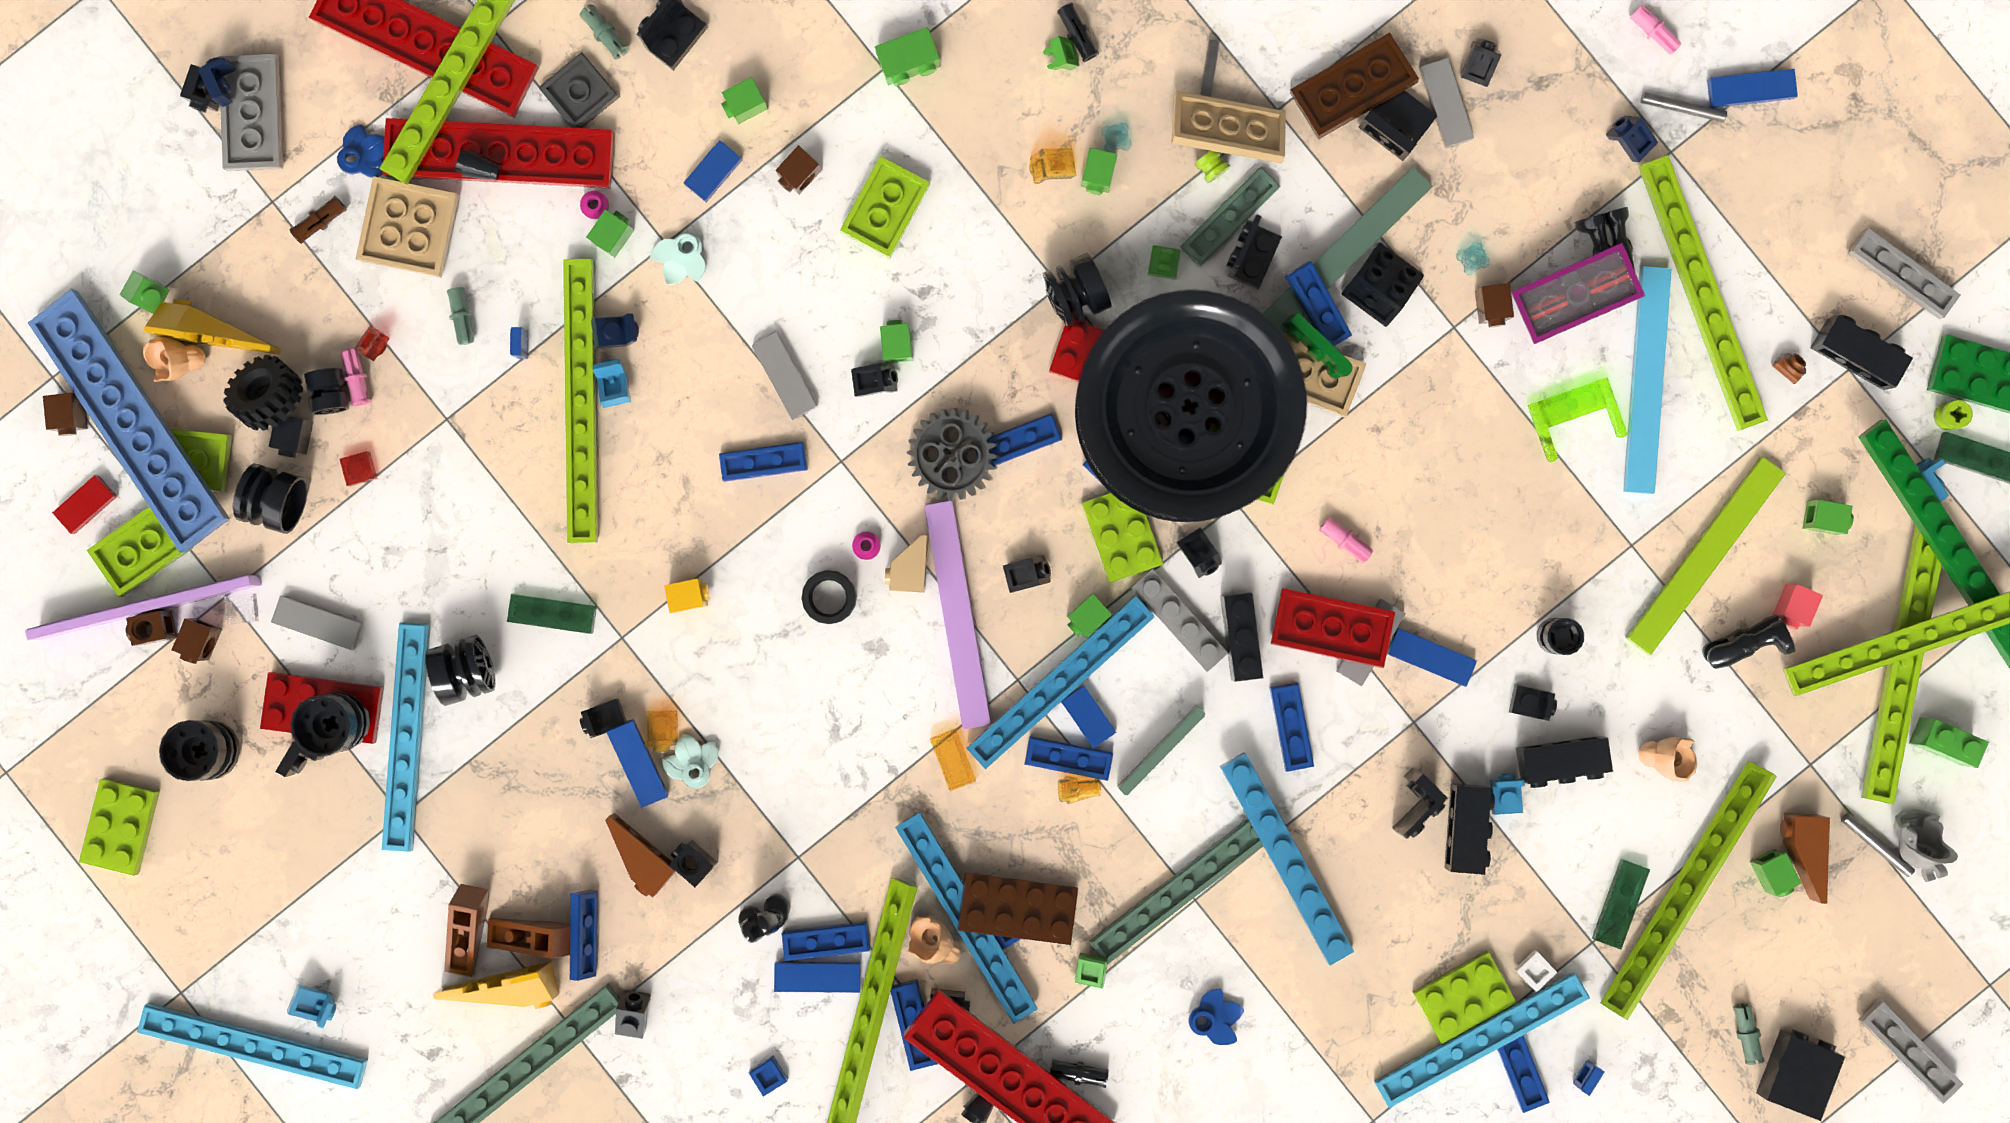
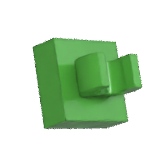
M1060 36L1049 40L1051 47L1046 48L1043 54L1046 56L1054 55L1055 60L1052 64L1047 65L1048 69L1059 70L1061 68L1072 70L1080 66L1072 40Z
M1153 245L1148 275L1176 279L1181 250Z

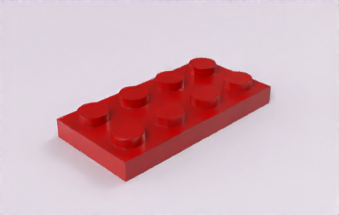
M1282 588L1270 644L1384 668L1395 612Z
M268 672L260 729L291 733L290 723L292 715L301 702L309 697L343 691L354 694L363 701L369 712L370 725L362 743L374 744L377 741L384 687Z

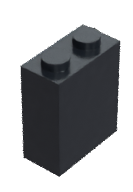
M1792 1029L1791 1033L1780 1030L1756 1094L1767 1101L1822 1121L1845 1056L1836 1052L1837 1046L1819 1039L1818 1044L1809 1041V1035Z

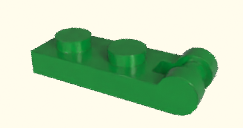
M1299 313L1290 315L1282 323L1288 329L1286 333L1291 339L1298 343L1301 342L1308 348L1307 353L1314 360L1322 361L1327 366L1329 377L1336 379L1351 374L1353 369L1351 362Z

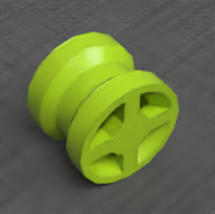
M1210 151L1195 163L1196 168L1202 170L1205 174L1204 179L1207 183L1217 179L1231 167L1227 161H1223L1220 157L1221 152Z
M1962 400L1943 403L1934 412V421L1943 430L1964 428L1971 422L1973 417L1970 405Z

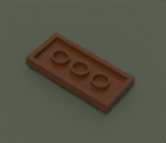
M1389 32L1290 89V94L1319 140L1417 84L1419 78Z
M965 872L957 930L1071 945L1078 888Z

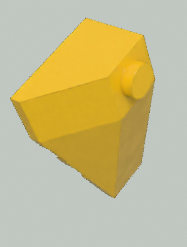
M173 299V303L161 302L144 328L146 333L159 337L166 336L167 338L182 342L281 354L280 348L213 315L192 307V302L187 300Z
M550 961L443 987L433 993V998L436 1000L519 1007L534 1005L535 1009L551 1005V1000L559 995L552 962Z

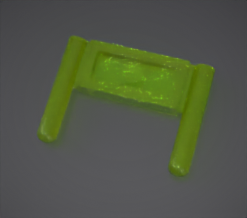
M1608 377L1527 405L1546 459L1551 463L1558 459V455L1548 428L1606 408L1616 437L1624 438L1627 435V430Z

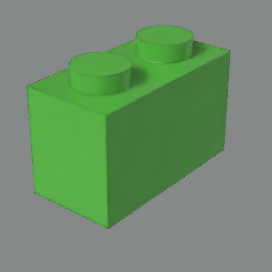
M928 27L874 46L888 86L892 84L894 86L906 84L913 76L919 74L922 77L928 76L936 72V68L941 67L940 59Z
M1922 717L1919 718L1909 742L1914 746L1956 764L1979 768L1989 744L1984 739L1937 719Z

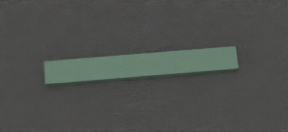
M1414 166L1313 264L1327 290L1433 187ZM1289 287L1262 314L1283 334L1287 329L1282 323L1290 315L1295 313L1302 315L1304 310L1291 287Z
M1248 819L1089 940V943L1100 957L1108 958L1107 965L1262 846Z
M609 983L434 1123H480L613 1017L616 1014V1008L620 1000L618 994Z

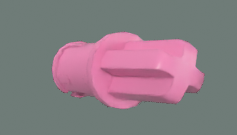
M1644 4L1630 17L1648 35V39L1652 37L1669 54H1673L1681 46V42L1663 25L1665 21L1661 22Z
M357 349L344 350L341 352L346 375L344 382L348 384L352 406L369 404L371 400L369 399L365 382L367 374H363Z
M1331 516L1326 519L1319 529L1320 532H1323L1339 545V549L1344 548L1361 562H1366L1373 553L1372 548L1353 535V530L1349 532L1332 519Z

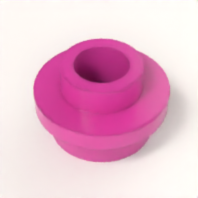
M589 191L581 198L580 209L586 217L599 219L605 209L608 211L609 202L603 193ZM592 200H598V207L595 209H590L589 207Z
M872 532L859 533L852 543L854 554L863 560L875 558L881 548L879 538ZM865 540L871 542L872 546L869 551H863L861 548V543Z

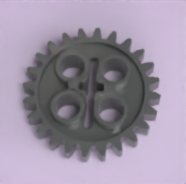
M952 408L949 416L946 409H941L940 418L935 413H930L931 422L921 420L920 423L924 429H914L913 432L918 438L908 441L915 446L914 450L907 451L908 455L914 456V460L910 461L908 466H916L917 468L912 473V477L921 476L922 479L919 481L918 486L928 484L927 493L932 494L937 490L938 499L943 498L947 493L948 500L952 501L957 493L959 499L963 500L966 499V491L971 496H975V486L981 490L985 489L986 487L982 480H992L993 477L988 471L998 468L991 463L992 459L999 458L998 454L992 453V449L997 447L998 443H990L989 441L995 433H985L984 430L988 423L983 422L978 425L979 415H974L968 419V410H963L959 416L958 409ZM953 426L959 431V438L956 442H952L948 437L949 429ZM970 436L971 441L955 453L957 459L948 460L939 472H935V468L950 457L951 452L949 449H958L966 438ZM931 446H935L939 451V457L936 461H932L928 456V450ZM971 447L978 452V459L975 463H971L967 458V451ZM950 467H954L958 472L955 482H951L947 478V470Z

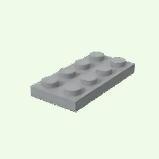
M276 54L219 56L227 58L236 68V71L225 75L232 89V92H229L233 103L224 107L220 106L222 168L225 171L283 169L279 56Z

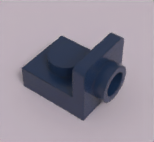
M215 57L208 60L206 65L199 67L198 70L211 99L222 107L233 103L229 92H232V89L225 75L236 71L235 65L225 57Z
M1623 116L1614 122L1612 128L1606 134L1609 140H1615L1620 143L1632 162H1640L1658 144V141L1642 117Z
M633 313L625 314L622 317H604L591 320L595 348L625 347L637 341L639 327L637 322L634 321Z

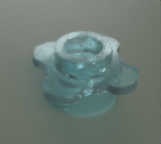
M1126 123L1112 126L1106 125L1102 128L1101 134L1105 137L1106 142L1104 145L1105 151L1113 153L1115 150L1123 149L1127 151L1131 148L1132 142L1128 139L1129 126ZM1114 136H1119V140H1115Z
M1473 242L1468 249H1461L1456 254L1457 260L1462 262L1464 273L1467 275H1473L1477 269L1481 267L1486 268L1490 264V259L1479 242ZM1471 256L1475 257V261L1471 260Z

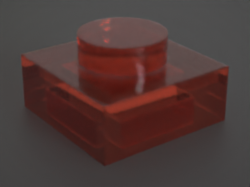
M370 324L355 349L368 359L375 361L385 351L390 338Z
M365 451L339 459L346 486L351 487L377 480L370 452Z

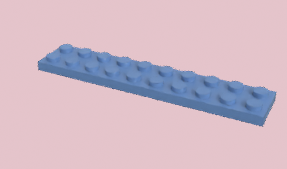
M70 289L28 322L179 552L186 553L230 520L77 290Z

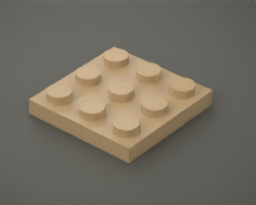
M373 176L355 259L360 262L442 278L459 195L414 184L406 185L403 182Z

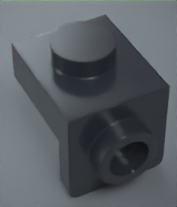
M619 698L581 711L580 725L585 734H589L590 738L605 734L607 729L626 722L627 720Z
M623 990L616 1008V1035L643 1039L646 1031L647 1009L651 1000L650 994Z

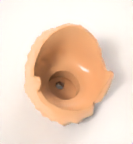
M166 336L149 340L143 348V356L147 364L151 368L156 369L154 382L164 380L175 381L187 374L189 370H198L204 365L206 359L205 353L200 347L196 345L185 346L181 342Z
M1667 737L1659 742L1648 741L1642 744L1638 751L1639 760L1645 766L1654 767L1661 775L1672 781H1688L1696 773L1698 765L1696 754L1690 748L1695 741L1690 738Z
M931 915L916 916L910 926L909 935L911 941L909 942L908 953L916 956L926 964H934L940 961L944 964L957 963L962 956V948L959 942L952 938L951 932L943 923V920Z

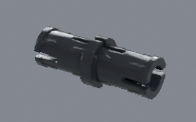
M1068 3L1058 9L1057 13L1068 31L1067 37L1069 40H1073L1082 57V61L1087 62L1096 57L1099 52L1096 50L1088 34L1089 28L1086 24L1083 25L1073 3Z
M1052 1059L1050 1073L1056 1078L1074 1081V1085L1080 1086L1081 1083L1106 1088L1109 1069L1084 1066V1062L1079 1061L1077 1064Z

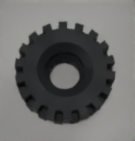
M264 355L263 359L259 356L255 357L253 363L247 361L243 364L244 369H237L234 372L237 376L234 379L230 378L227 382L230 388H225L224 394L227 397L223 398V401L230 413L253 430L258 431L260 428L264 431L268 430L269 425L273 428L278 426V421L280 419L283 421L287 420L289 417L286 414L289 411L294 413L297 408L294 406L295 402L300 403L302 399L298 394L303 392V387L300 385L303 383L301 378L276 356L272 358L270 355Z

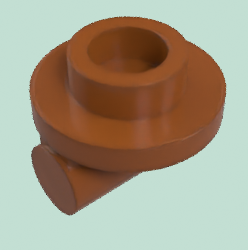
M1785 353L1772 364L1777 371L1793 384H1796L1807 372L1805 360L1796 353Z

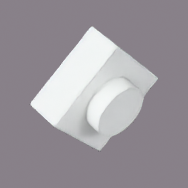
M1536 950L1531 952L1514 969L1536 992L1557 973Z

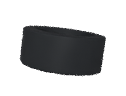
M829 570L818 572L810 577L803 587L801 596L803 608L809 617L823 624L842 622L849 617L855 608L857 599L855 586L850 579L840 572ZM828 580L839 583L846 594L844 606L837 613L824 614L817 610L812 599L816 586Z

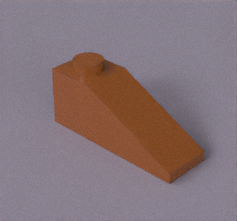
M613 813L605 821L630 879L636 883L634 887L638 892L646 897L650 895L653 898L675 874L676 871L669 866L672 860L617 814Z
M1784 813V820L1780 824V832L1810 900L1827 904L1830 817L1818 814Z
M460 884L449 902L444 972L468 977L474 975L487 914L489 889Z
M490 918L488 919L487 947L551 959L570 955V924Z

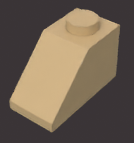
M921 535L891 561V568H885V585H889V591L925 593L927 535Z

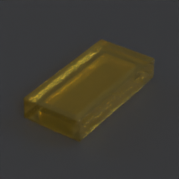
M957 728L929 738L950 792L977 781Z

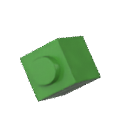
M752 77L721 92L726 100L721 103L729 119L734 117L738 124L768 110Z
M1094 148L1089 149L1081 187L1086 188V192L1095 195H1102L1103 192L1109 193L1117 154Z
M605 209L586 238L616 258L634 230L628 225L630 220L617 210L612 214Z
M133 270L119 295L128 302L154 314L161 302H164L170 290L159 282Z
M903 320L886 321V326H880L884 363L913 361L909 324H903Z
M1824 500L1807 501L1802 529L1833 535L1848 534V530L1851 529L1854 521L1852 514L1853 506Z
M1091 594L1067 616L1070 620L1067 626L1077 637L1083 634L1088 638L1112 614L1094 594Z
M1774 849L1750 861L1766 893L1783 897L1794 892V887L1802 884L1786 852Z

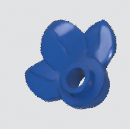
M356 125L349 129L343 137L344 148L337 155L339 168L347 174L362 173L369 178L382 176V170L379 168L383 163L381 159L384 153V136L379 134L367 136L363 125ZM349 156H355L357 158L356 161L352 163L346 161V159Z
M1213 989L1202 996L1199 1007L1190 1013L1188 1023L1195 1034L1200 1036L1207 1035L1212 1043L1216 1045H1231L1237 1042L1236 1034L1231 1026L1240 1019L1244 1013V1008L1233 1001H1224L1222 990ZM1206 1016L1208 1019L1207 1023L1199 1025L1197 1023L1198 1018Z

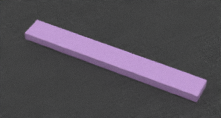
M953 501L924 505L962 728L968 729L991 725Z
M243 575L28 628L25 630L27 640H43L124 620L132 616L161 611L261 586V582L257 575Z

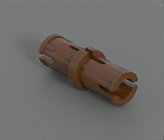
M334 196L319 209H312L308 212L309 216L293 228H290L289 231L302 244L320 229L324 231L328 228L327 224L343 212H346L347 208L337 196Z

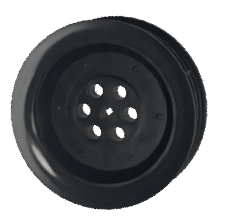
M1182 290L1160 294L1132 306L1117 317L1105 329L1092 347L1083 367L1075 399V423L1079 444L1089 467L1097 479L1112 495L1130 508L1147 516L1172 522H1199L1215 519L1237 511L1263 496L1279 481L1292 463L1300 447L1307 418V393L1303 372L1297 356L1282 332L1267 317L1250 305L1221 293L1204 290ZM1188 372L1197 374L1200 381L1199 385L1196 387L1187 385L1184 378L1185 374ZM1161 384L1170 385L1173 389L1172 397H1161L1158 393V386ZM1216 389L1221 392L1223 399L1220 404L1210 402L1208 399V392L1210 390ZM1185 401L1189 405L1194 404L1196 406L1192 411L1194 415L1182 411ZM1163 412L1169 416L1170 424L1167 427H1160L1155 423V415L1157 413ZM1214 418L1219 422L1218 432L1211 433L1205 428L1206 419ZM1186 429L1192 433L1193 441L1191 444L1185 445L1179 441L1178 433L1180 430Z

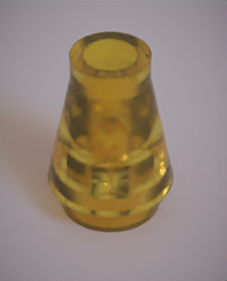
M1065 776L1064 779L1058 780V797L1060 802L1072 804L1101 795L1099 779L1092 780Z

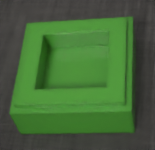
M1080 953L1075 983L1103 989L1108 958Z

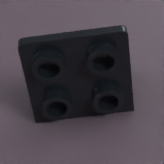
M658 0L656 4L657 9L650 17H645L639 24L637 36L647 51L674 71L707 30L708 26L684 7L681 0Z
M1403 91L1373 108L1358 128L1400 160L1404 161L1437 118V115L1408 92Z
M1258 214L1253 221L1247 220L1237 240L1242 244L1240 247H1235L1226 267L1230 268L1228 277L1255 289L1260 288L1282 236L1258 226L1262 218Z
M1378 243L1358 273L1342 291L1341 295L1387 327L1404 308L1423 279L1424 274L1382 243Z
M1412 768L1404 775L1409 781L1406 786L1418 798L1421 797L1422 799L1392 828L1406 839L1410 836L1414 838L1420 834L1425 827L1423 823L1430 816H1437L1445 808L1444 802L1448 799L1424 773Z

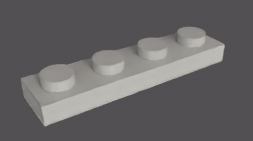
M1869 228L1861 233L1848 251V254L1938 319L1945 318L1961 296V294Z
M1153 569L1131 587L1206 672L1228 654Z
M1878 999L1858 1019L1940 1103L1945 1104L1964 1085L1883 1001Z

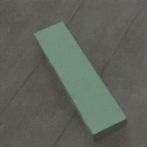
M1260 167L1180 248L1200 267L1281 186Z
M1195 705L1117 785L1118 789L1125 796H1128L1206 716V713Z

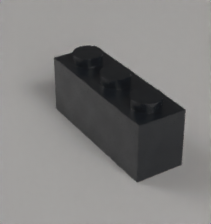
M1846 315L1828 318L1811 346L1812 350L1882 390L1896 388L1913 360V357L1905 353L1906 350L1903 347L1880 339V334L1870 329L1864 330L1856 325V321Z
M1243 593L1220 596L1231 681L1262 679L1263 671L1253 594Z
M1603 736L1516 748L1520 779L1525 780L1526 784H1530L1531 788L1548 786L1547 781L1558 780L1559 784L1576 782V777L1586 776L1587 780L1604 778V773L1613 772L1609 740Z
M1451 783L1444 865L1446 870L1456 873L1485 875L1486 868H1489L1491 855L1490 851L1487 850L1488 839H1491L1493 834L1492 822H1489L1490 810L1493 811L1495 806V796L1491 793V788Z

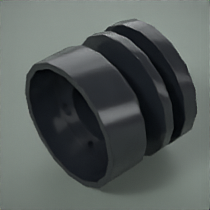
M1088 253L1070 260L1072 271L1070 275H1067L1060 265L1057 266L1056 272L1059 278L1057 281L1050 270L1043 273L1045 291L1050 304L1067 328L1074 325L1072 311L1081 322L1085 319L1082 308L1085 305L1094 315L1112 307L1104 281Z
M253 463L244 471L237 484L233 500V515L236 520L258 526L263 523L266 529L288 534L296 527L303 514L308 493L307 481L304 477L287 472L278 474L276 469L266 468L263 465Z
M478 635L467 637L466 641L464 639L457 640L454 649L447 643L426 651L425 664L427 675L435 696L442 705L448 706L466 700L467 691L473 697L480 696L481 692L487 694L495 691L496 680L493 663L484 642Z
M340 691L309 697L301 702L293 712L290 726L292 737L297 746L307 754L321 757L351 750L361 744L368 733L370 720L369 712L363 701L354 694Z
M210 720L178 722L167 730L161 739L159 747L160 762L166 772L175 779L183 781H204L222 778L232 771L238 762L240 754L239 739L233 729L222 722Z

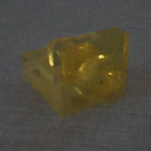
M1072 148L1041 149L1030 157L1029 170L1033 176L1034 184H1041L1045 180L1072 179L1077 176Z
M677 710L647 711V740L645 741V747H653V752L670 751V746H675L678 741Z

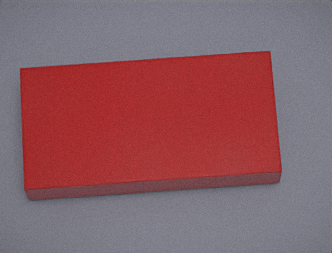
M94 475L55 509L52 514L70 534H76L118 496L100 476Z

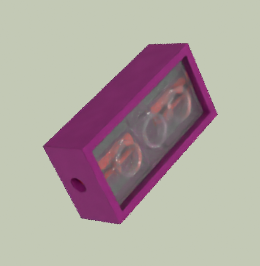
M1623 243L1511 292L1533 344H1537L1645 296Z

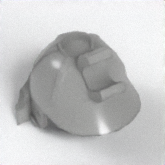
M1920 810L1902 811L1895 816L1894 822L1902 859L1912 867L1922 868L1921 875L1925 882L1936 879L1934 872L1938 879L1948 876V871L1943 864L1955 862L1958 859V855L1942 839L1944 827L1938 821L1940 816Z

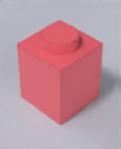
M1785 584L1773 615L1776 614L1779 619L1783 620L1786 627L1798 630V627H1810L1823 595L1798 584Z

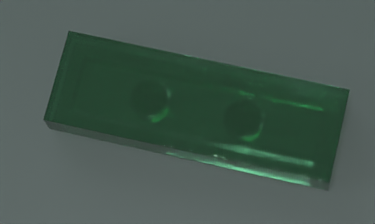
M1949 432L1941 434L1934 460L1943 458L1946 464L2010 484V452Z
M511 594L507 622L593 634L597 606Z
M1620 858L1592 939L1622 950L1650 869Z

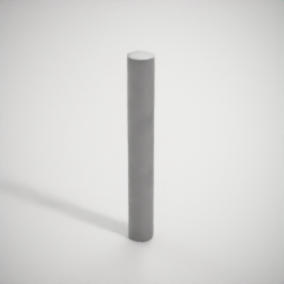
M1210 40L1208 43L1200 95L1211 97L1220 46L1219 41Z
M1643 92L1640 103L1719 122H1724L1727 117V111L1647 92Z
M1850 813L1842 817V823L1906 877H1910L1915 872V868L1904 861L1902 857Z

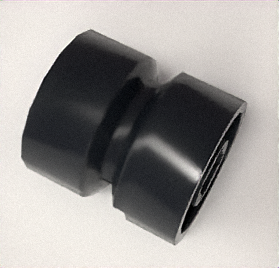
M319 369L304 374L307 391L312 392V395L308 398L312 415L333 414L349 409L347 393L341 390L345 386L342 369Z
M1570 618L1547 619L1539 626L1536 633L1539 646L1550 654L1571 655L1576 653L1584 643L1582 626Z

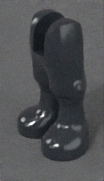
M1628 207L1574 222L1577 231L1590 235L1594 245L1593 255L1623 243L1634 268L1633 246L1626 236L1625 227L1629 217ZM1605 224L1609 227L1612 236V246H1610L1607 240Z
M1775 614L1764 618L1761 622L1750 628L1737 629L1723 638L1706 644L1702 648V654L1711 667L1720 669L1754 655L1757 650L1764 646L1774 645L1785 655L1794 653L1795 646L1782 619L1779 620Z
M772 894L765 900L764 912L753 906H748L741 910L738 916V923L744 939L754 943L761 940L764 935L769 936L777 932L789 917L790 905L788 900L780 894Z

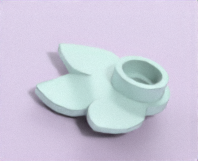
M685 232L677 236L676 239H663L651 251L650 258L652 260L665 263L664 278L668 285L680 283L687 275L698 282L705 272V261L700 255L702 243L693 233ZM686 243L693 244V249L690 252H685L683 249Z
M682 734L676 743V755L662 758L663 767L671 778L683 780L690 788H702L708 783L711 776L710 769L717 762V746L714 741L700 746L695 738ZM699 769V776L693 779L691 776L692 771Z

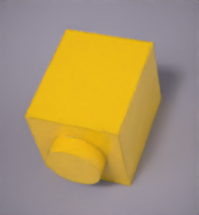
M697 578L664 585L669 613L708 607L707 600H710V591L708 584H703L702 579Z

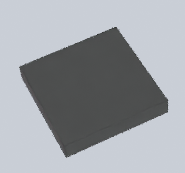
M582 52L539 87L571 128L585 127L620 98Z

